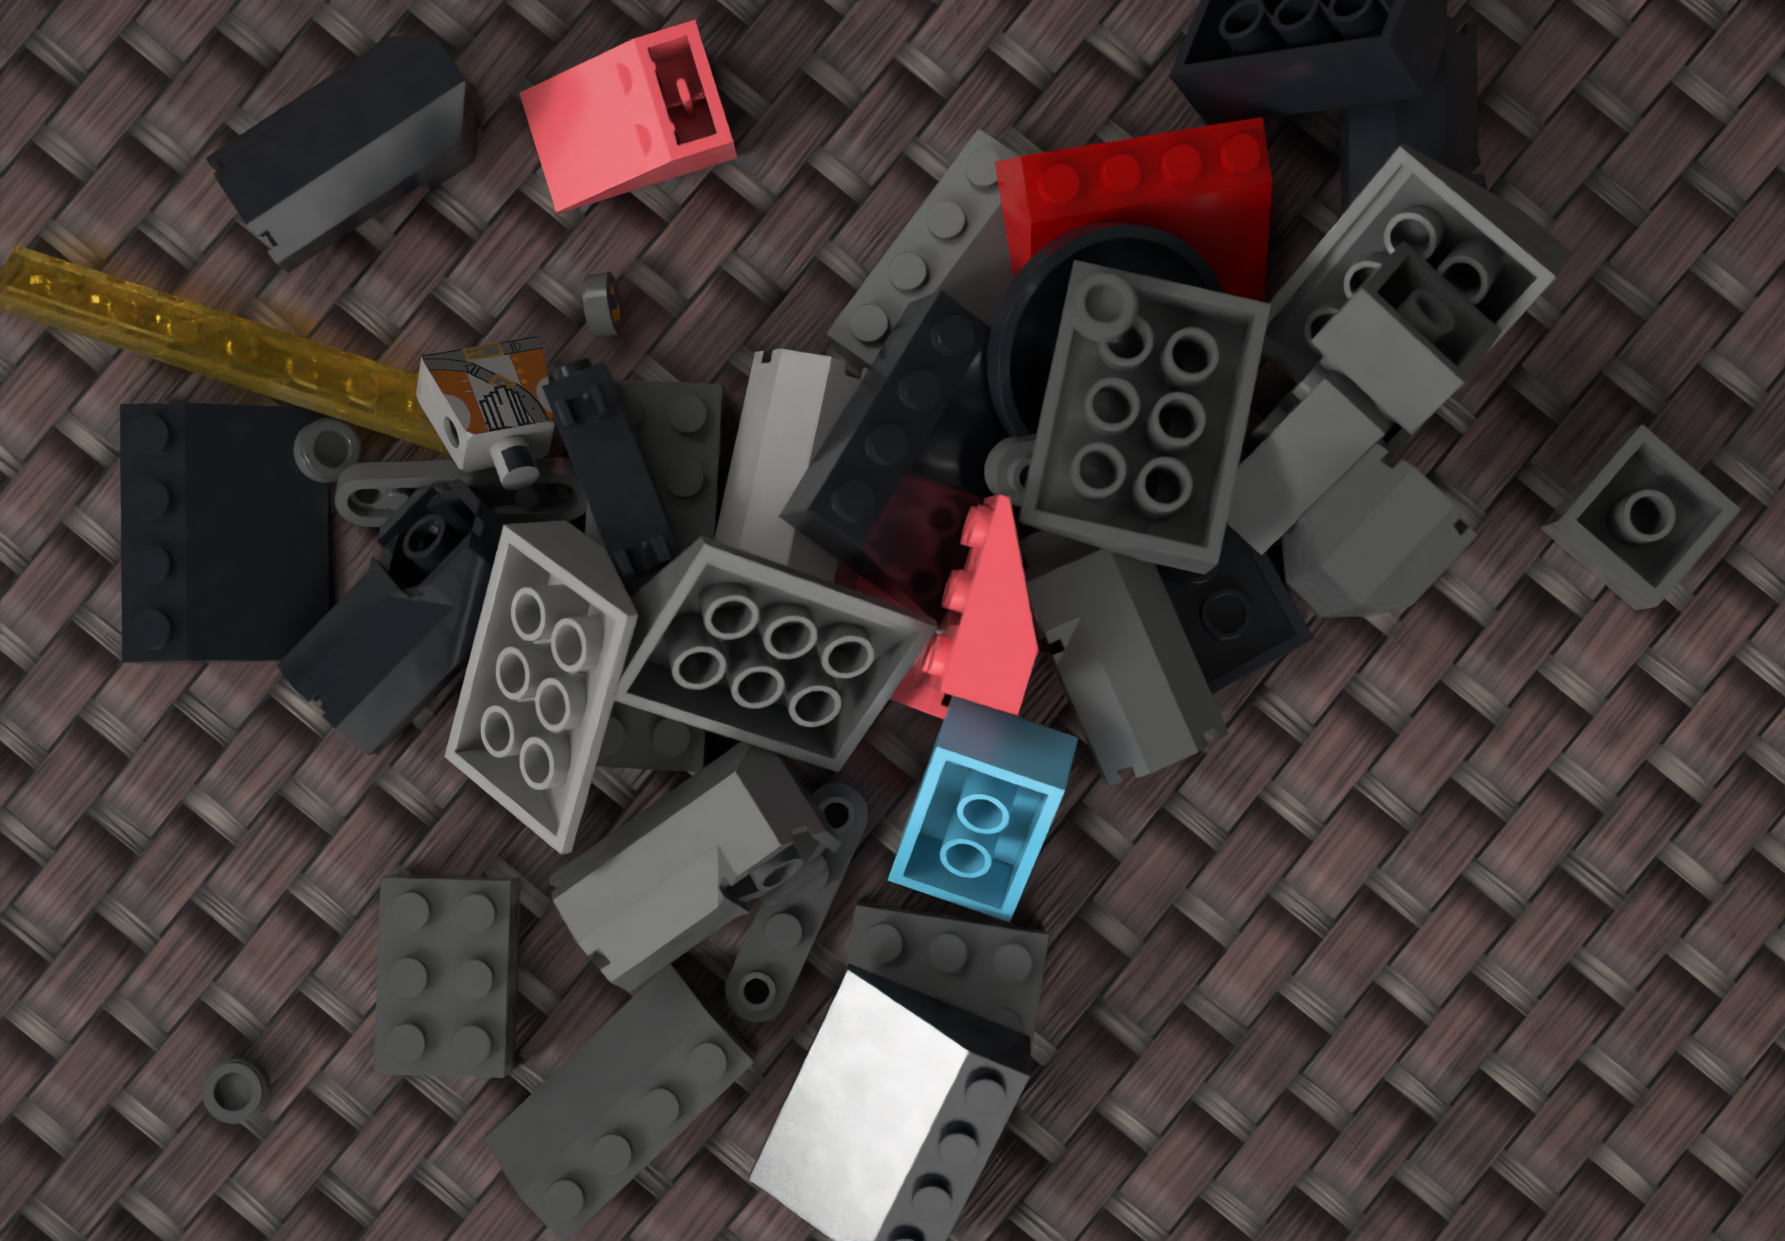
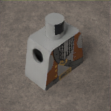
M535 336L422 355L416 396L457 467L466 472L496 467L502 486L509 490L527 487L537 480L539 470L535 460L542 459L549 454L555 427V418L542 388L543 385L549 383L540 337Z

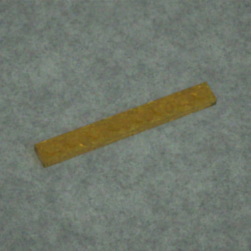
M16 245L0 270V310L450 455L418 402L416 390L419 375L18 245Z

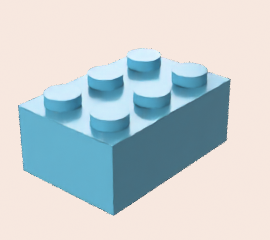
M952 696L904 827L888 881L1010 922L1065 792L1078 738L999 710Z

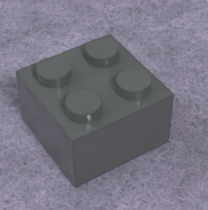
M1403 241L1349 297L1311 340V343L1322 352V356L1329 367L1338 374L1349 377L1372 398L1375 408L1382 416L1392 422L1399 423L1412 434L1467 380L1502 331Z
M1641 424L1622 432L1539 528L1637 611L1657 607L1741 508L1647 427Z

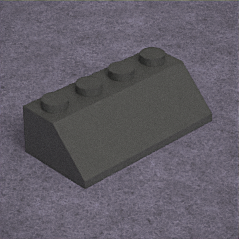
M671 962L484 1140L518 1196L560 1241H568L755 1062L758 1053Z

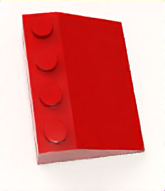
M1263 117L1024 155L995 162L1013 279L1033 255L1060 235L1090 223L1122 220L1137 222L1163 230L1189 244L1210 266L1224 294L1265 302L1272 177Z

